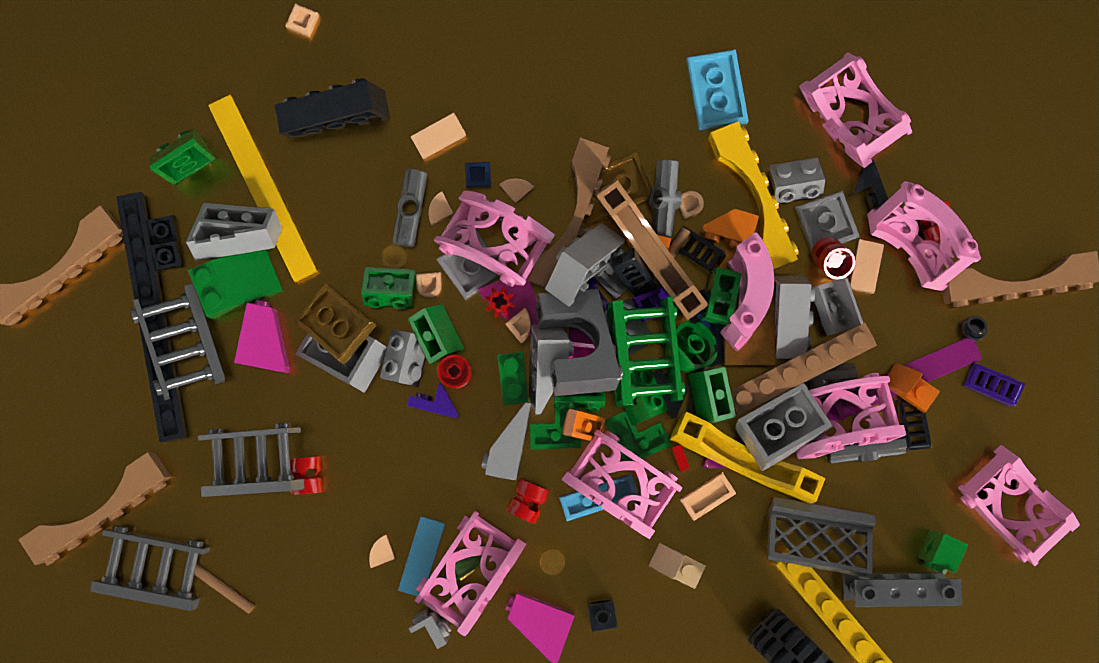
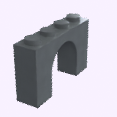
M598 289L585 290L584 292L579 290L574 303L570 307L551 293L538 294L535 312L539 329L559 327L579 329L589 336L595 348L592 354L585 357L553 361L550 378L555 396L614 391L619 381L622 380V366L617 364L616 360L617 347L610 337L611 324L605 317V301L600 298Z

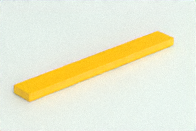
M230 94L208 105L257 207L274 209L282 226L276 246L294 282H298L318 272L232 95Z

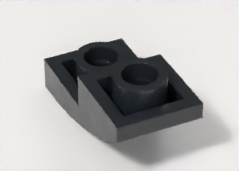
M174 215L147 220L153 243L150 247L156 270L182 265L181 249Z

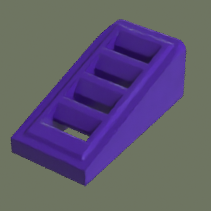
M974 362L963 386L1008 407L1016 406L1025 383ZM979 372H982L983 376L979 385L974 384ZM990 376L993 379L989 385V388L986 389L985 385ZM999 381L1003 382L999 392L996 393L995 390ZM1009 386H1012L1008 396L1005 397Z

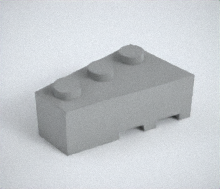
M203 203L186 243L196 261L271 249L276 246L282 226L274 209Z
M602 223L594 229L589 228L582 238L577 237L568 248L564 246L559 251L556 257L558 262L545 290L570 307L574 303L579 289L584 292L589 287L586 282L594 275L598 278L612 264V258L619 255L626 240Z
M774 273V281L776 282V296L774 297L776 358L794 359L811 350L812 339L811 336H808L809 326L813 325V312L810 311V302H814L815 288L811 286V283L803 274Z

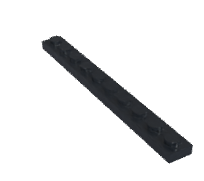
M136 192L116 196L134 300L138 299L141 308L161 303L163 298L158 270H156L150 247L153 243L147 223L148 214L144 193ZM165 312L144 318L148 332L168 327ZM139 323L159 442L163 443L187 438L179 388L176 387L168 390L170 397L168 400H164L163 394L157 395L153 381L158 380ZM170 337L152 342L156 356L172 352ZM174 362L160 366L164 380L177 377Z

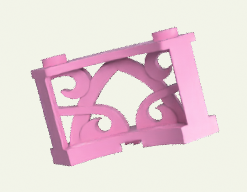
M846 53L844 58L810 82L805 81L799 87L813 113L818 111L821 119L825 120L822 126L834 141L839 139L845 146L844 152L865 168L872 163L871 158L904 134L909 135L912 133L909 124L911 120L905 111H900L880 92L867 73V66L860 56L856 57ZM849 67L854 80H848L846 73L842 81L843 86H840L837 75ZM832 79L833 86L820 88ZM835 97H837L839 109L832 110L829 104H836ZM844 97L868 103L869 118L867 125L858 121L845 123L840 121L845 109ZM884 121H889L894 126L887 130L889 126L884 125ZM857 128L860 130H858V135H853L850 129ZM876 128L879 129V130H887V131H886L885 133H880V132L876 131ZM872 137L876 138L871 143H869Z
M904 181L901 184V188L878 210L872 209L867 214L871 235L884 239L897 249L902 247L911 256L908 260L914 267L922 287L943 291L948 287L950 280L970 264L981 259L978 244L961 219L942 200L925 190L921 185ZM903 202L906 204L904 209L899 207ZM916 220H927L937 223L940 230V244L932 240L924 241L918 235L919 226ZM955 256H957L959 259L956 262H953L951 257L954 258ZM943 265H945L947 268L944 271L942 269Z
M463 191L459 197L462 203L442 235L436 236L434 239L440 245L439 249L449 256H452V254L458 255L486 267L499 275L500 280L508 286H524L526 278L547 243H551L555 235L528 216L525 220L523 216L514 214L515 208L496 199L495 202H489L484 194ZM482 215L489 216L487 220L482 221L481 219ZM498 220L503 221L502 232L508 244L482 248L476 234V228H486L495 224ZM511 228L518 229L517 233H513L517 240H514L508 232ZM462 236L460 240L455 241L457 237ZM533 242H536L530 254L527 255L524 249ZM516 252L525 259L518 273L506 266L508 261H513L518 266V261L514 254ZM492 257H499L498 261H496Z
M758 233L752 234L740 243L736 248L737 251L733 258L727 263L731 271L742 273L738 290V306L735 313L729 318L731 323L723 328L720 333L736 352L750 339L765 317L773 296V265L769 252Z
M871 373L861 379L839 382L809 390L825 415H827L830 408L839 399L853 403L862 409L863 412L859 413L854 419L852 432L846 433L839 423L829 420L833 425L832 427L836 430L835 435L829 437L826 435V431L811 440V443L808 442L796 451L797 458H817L845 449L844 445L858 443L859 446L886 443L905 436L904 425H899L888 382H890L889 376H879V373ZM876 389L880 402L879 406L872 407L870 405L874 403L876 395L869 397L866 394L867 390ZM859 390L858 395H856V394H854V393H852V392H849V391ZM827 397L822 404L820 398ZM881 411H882L883 417H884V421H883V419L881 418V416L878 414V412H881ZM869 416L870 418L866 419L865 422L869 423L870 427L864 429L859 425V422Z
M596 429L594 432L595 436L570 473L566 472L562 481L599 506L603 502L601 507L650 539L655 532L652 527L676 490L680 492L682 489L680 485L675 483L678 478L667 470L661 473L617 443L620 438L607 430L604 434ZM603 443L610 447L612 455L605 457L601 452L600 456L605 464L600 466L593 459V456ZM620 452L631 458L633 461H620ZM590 462L594 469L589 471L579 479V477L581 476V474ZM645 469L655 476L648 480ZM635 470L640 485V496L636 494L625 495L616 503H613L615 485L609 473ZM602 476L608 483V489L605 491L598 489L599 484L604 483L599 479ZM657 483L664 484L660 491H655L654 487ZM649 494L656 495L654 500L649 499ZM629 501H640L639 505L634 503V508L632 510L627 509V503Z
M1000 445L994 451L996 456L965 486L961 484L958 487L963 494L961 500L970 509L974 508L1015 549L1013 554L1023 563L1028 561L1033 566H1036L1038 561L1070 530L1073 532L1080 524L1074 513L1047 490L1042 493L1038 488L1039 486L1033 483L1036 478L1029 472L1018 456ZM1015 479L1017 487L1012 490L1004 486V484L1011 485V480ZM988 482L994 485L993 489L983 487ZM980 490H984L986 492V497L984 499H980L976 493H978ZM1002 492L1009 495H1019L1025 492L1030 494L1025 504L1026 514L1030 521H1014L1003 518L1001 512ZM990 504H991L992 514H991V512L986 508V506H988V505H990ZM1036 504L1042 507V512L1036 513L1040 519H1037L1033 513V506ZM1061 522L1050 534L1045 530L1046 527ZM1006 528L1016 530L1014 536ZM1037 529L1044 540L1034 550H1031L1024 544L1023 539L1029 536L1032 542H1036V534L1033 530Z
M474 511L470 518L467 516L463 518L457 527L461 532L430 578L424 577L416 588L419 595L415 599V602L418 604L422 602L457 626V632L465 637L526 546V543L520 539L514 541L478 516L479 513ZM472 528L488 537L486 546H480L481 537L479 535L476 541L469 539V533ZM463 539V543L467 548L453 553ZM492 540L506 550L491 547ZM482 555L480 568L483 576L489 583L486 587L481 584L472 583L463 586L459 590L455 577V562L467 557ZM487 555L492 556L489 562L494 561L496 563V568L493 571L486 569ZM446 564L447 579L436 578ZM439 584L443 587V592L438 595L444 596L449 592L451 593L452 597L446 603L430 593L435 585ZM469 589H474L477 592V597L474 600H470L468 594L464 599L461 595ZM453 602H455V604L457 605V607L459 608V610L461 611V613H462L463 615H461L460 613H458L456 610H454L453 608H451L449 605H451Z

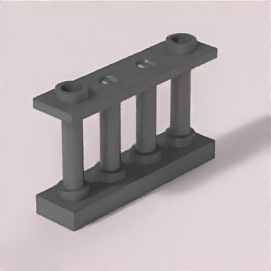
M193 283L184 286V294H180L181 297L144 308L140 307L139 301L136 299L133 300L135 308L130 309L134 323H140L158 380L153 381L157 395L163 394L164 400L170 399L168 390L202 379H213L214 385L225 382L216 349ZM181 307L185 309L190 308L192 317L188 318L189 321L148 332L144 318ZM191 330L198 333L200 341H197L196 345L156 356L152 342ZM198 354L200 356L205 355L208 365H205L204 369L164 380L160 366Z
M290 423L274 424L275 429L224 433V428L209 429L208 435H198V441L211 440L214 477V480L211 481V486L201 487V497L304 489V479L294 480V476L291 475L288 433H300L301 427L290 428ZM278 434L280 476H278V481H271V476H268L266 435ZM255 436L258 477H255V482L249 483V478H246L244 437ZM233 438L236 479H233V484H227V479H224L222 439Z
M113 525V528L103 530V536L113 537L106 574L101 579L92 581L90 592L188 611L198 608L200 597L192 596L191 587L198 554L203 555L210 552V547L203 546V541L188 539L186 543L129 532V527ZM123 540L138 542L131 579L127 583L117 582L118 578L116 577ZM149 544L163 547L156 583L152 585V588L143 587L141 582ZM173 549L188 552L181 588L177 590V593L167 591L168 587H166Z
M940 572L872 573L871 578L841 573V597L843 600H854L855 607L962 606L961 579H945V575Z

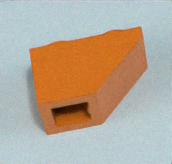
M733 209L703 225L699 234L705 235L704 239L718 243L719 240L728 242L729 247L736 249L740 243L754 234L759 216Z

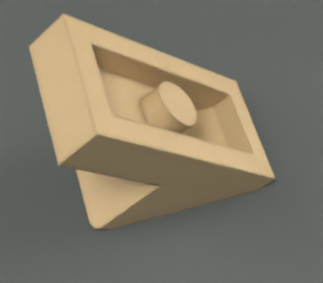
M660 542L648 565L671 579H676L694 589L706 565Z

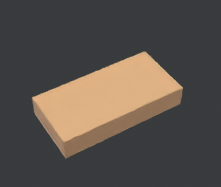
M452 113L410 137L424 160L464 138L466 133L456 115Z
M861 239L857 241L855 266L849 281L852 290L870 294L875 293L884 244Z
M720 472L679 500L692 520L695 521L735 495L736 492L723 472Z

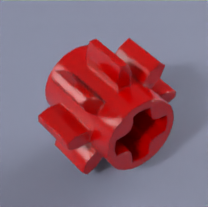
M505 286L498 292L492 287V296L484 297L486 301L490 302V305L486 307V311L493 309L495 311V318L499 316V313H504L508 317L507 310L509 307H516L515 304L510 303L514 293L507 295L505 293ZM500 296H503L507 304L501 305L499 309L493 301L494 299L499 300Z

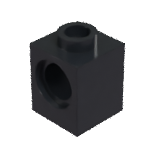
M612 598L587 602L592 632L618 628Z

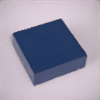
M490 162L465 163L466 189L491 188Z

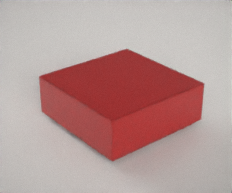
M682 445L669 447L678 471L682 472L689 469L690 466Z

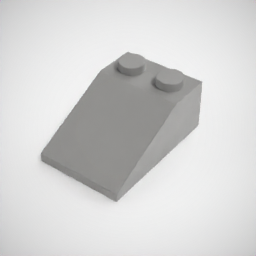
M531 325L529 399L535 414L542 413L553 393L550 378L553 361L569 359V356H573V341L569 340V334L565 332L563 327L539 329V325Z
M307 333L295 354L365 393L385 358L387 347L374 338L367 336L347 362L342 364Z
M802 383L738 419L735 430L761 470L764 471L785 459L833 425L806 385Z
M531 403L523 405L490 448V452L484 453L482 468L486 469L485 475L517 480Z

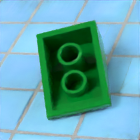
M195 129L183 131L178 135L177 140L158 147L156 153L151 156L150 169L171 184L176 185L215 160V156L203 137Z
M267 249L224 256L188 270L205 315L211 319L219 318L245 307L247 303L253 304L255 300H262L283 291Z

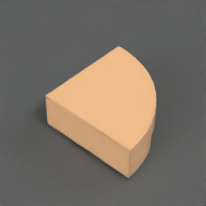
M518 178L508 179L499 184L515 204L534 189L531 183Z
M443 192L437 194L429 206L428 215L432 226L454 215Z
M526 308L505 324L521 344L527 339L531 329V320Z
M387 534L378 539L370 551L369 562L371 568L396 558Z

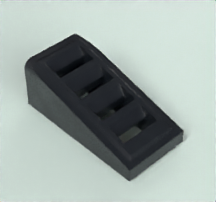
M683 225L682 227L691 232L689 234L690 239L684 248L681 247L678 253L711 275V271L719 267L725 259V252ZM696 241L698 245L692 253L688 252ZM705 247L707 250L703 254L701 259L697 258L702 249ZM712 253H713L715 256H714L713 259L710 261V263L707 264V263H706L707 260L709 259V257H710V256L712 255Z
M635 248L612 258V268L635 297L659 288L658 283ZM634 264L633 267H631V268H629V269H627V270L625 269L626 267H628V266ZM637 270L639 271L638 273H636V274H634V275H632V276H629V274H631V273H633V272H635V271H637ZM642 276L644 277L643 279H641V280H639V281H637V282H635V283L633 282L634 280H636V279H638V278H640V277H642ZM647 282L649 283L648 285H646V286H644V287H642V288H640V289L637 288L638 286H640V285H642V284H645V283H647Z
M896 400L899 425H904L906 431L904 436L907 444L906 451L932 448L926 413L919 409L917 411L905 412L904 407L913 405L906 400ZM918 416V421L907 422L906 417ZM919 426L920 431L909 432L908 427ZM920 436L921 441L911 442L910 437Z

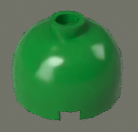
M684 321L676 326L680 370L688 373L698 372L711 365L716 359L717 352L714 353L716 340L711 331L703 324Z

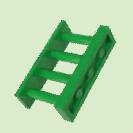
M673 297L660 300V307L627 309L623 306V300L612 301L606 304L607 319L611 324L610 337L617 347V364H620L623 370L622 380L619 381L615 390L616 407L633 405V399L638 396L669 394L670 402L683 400L685 383L681 380L675 326L677 307L673 303ZM662 317L663 332L629 335L626 332L625 322L628 319ZM664 342L666 358L632 360L628 356L630 345ZM667 368V384L634 386V384H631L630 374L633 371Z

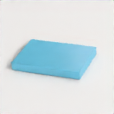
M736 49L687 57L686 62L699 131L722 128L739 121V124L748 123Z

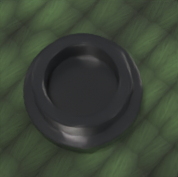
M979 316L965 319L961 326L963 334L975 341L983 339L988 331L986 321Z

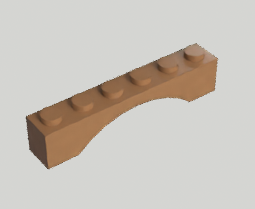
M580 137L571 163L577 186V205L568 229L559 241L538 258L529 278L530 283L545 288L558 262L556 257L559 251L564 246L568 248L577 237H583L586 228L582 226L584 216L590 217L594 203L590 202L592 194L599 191L603 181L598 177L601 169L607 170L611 156L607 155L609 147Z
M614 179L595 194L669 296L673 297V301L686 319L689 320L707 307L708 303L662 243L618 180Z
M98 206L80 221L71 247L63 258L50 270L28 281L0 284V324L13 325L22 318L24 312L39 306L42 303L43 297L58 291L62 287L61 283L66 279L77 276L82 271L84 265L88 262L96 261L102 256V251L107 247L115 246L122 240V227L108 209Z
M1097 251L1063 257L1045 274L1028 281L1009 282L997 280L983 275L973 268L964 269L950 280L948 287L942 291L944 304L953 303V307L969 305V300H978V304L994 302L993 297L1002 296L1003 300L1019 298L1018 294L1027 293L1028 297L1043 295V290L1052 289V294L1067 292L1068 287L1076 286L1077 290L1093 288V283L1099 282Z
M866 323L730 390L736 414L740 415L877 346Z
M147 452L126 466L123 478L115 493L95 513L73 523L39 525L18 540L34 565L42 563L49 565L60 558L59 553L64 549L72 550L82 543L80 540L87 534L92 536L103 529L101 524L107 520L112 522L124 514L123 509L129 505L135 507L146 499L144 495L151 490L155 493L167 485L165 481L172 476L156 452Z

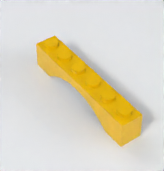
M739 121L711 132L708 140L717 161L736 172L748 185L756 200L761 224L760 237L771 257L773 271L798 260L796 255L799 254L794 241L789 240L786 233L789 231L788 225L784 218L780 219L777 209H779L778 202L775 196L770 195L767 186H769L768 179L765 173H761L758 168L759 159L754 149L751 150L747 142L749 141V135L746 128L741 127Z
M685 412L678 418L669 439L799 502L810 504L817 502L825 481L824 477L783 461L762 471L745 445L725 435L711 423L688 412Z
M786 548V549L782 552V554H786V553H788L790 550H789L788 548ZM771 561L773 566L824 622L856 663H893L812 567Z

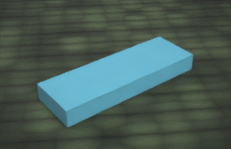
M632 474L612 479L615 485L613 503H616L625 495H638ZM607 481L599 484L598 489L600 491L608 489ZM578 491L559 497L567 521L604 510L601 507L603 502L599 506Z
M423 516L420 517L398 591L414 596L419 595L416 588L424 577L429 579L446 523Z

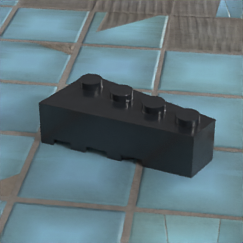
M365 78L352 80L351 84L345 86L332 85L328 87L327 91L323 92L310 91L301 98L288 97L283 99L282 103L274 105L279 134L289 138L320 133L323 131L322 127L326 129L345 128L346 122L359 123V125L369 123V118L377 116L381 117V121L390 119L385 90Z

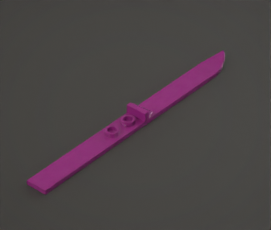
M965 338L903 366L921 372L923 374L921 378L926 382H930L982 359V356L975 341ZM890 371L879 376H887ZM876 389L866 391L869 397L876 395L874 403L870 404L871 406L880 403ZM859 390L849 391V392H852V393L858 395ZM890 390L892 398L897 396V394ZM839 399L830 408L826 416L829 420L837 422L862 411V409L849 401ZM740 436L732 438L745 445ZM705 458L702 464L703 467L709 469L727 468L708 458Z

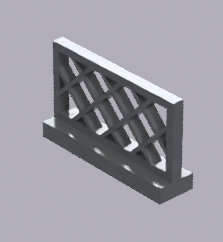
M773 498L768 509V518H770L768 560L871 578L875 515L783 498ZM776 520L786 521L791 528L782 533L776 526ZM809 525L817 533L808 538L800 527ZM829 529L836 530L841 535V538L833 542L825 532ZM794 531L804 541L796 547L787 538ZM853 534L865 535V544L859 547L851 536ZM819 536L829 546L822 552L812 542ZM782 541L790 551L786 554L774 552L775 544ZM843 541H846L854 550L848 556L838 547ZM807 545L816 556L812 559L805 558L799 550ZM833 550L841 561L832 563L824 555ZM858 554L865 562V568L856 567L850 559Z

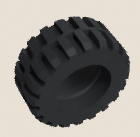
M779 609L773 610L748 637V642L769 663H834Z

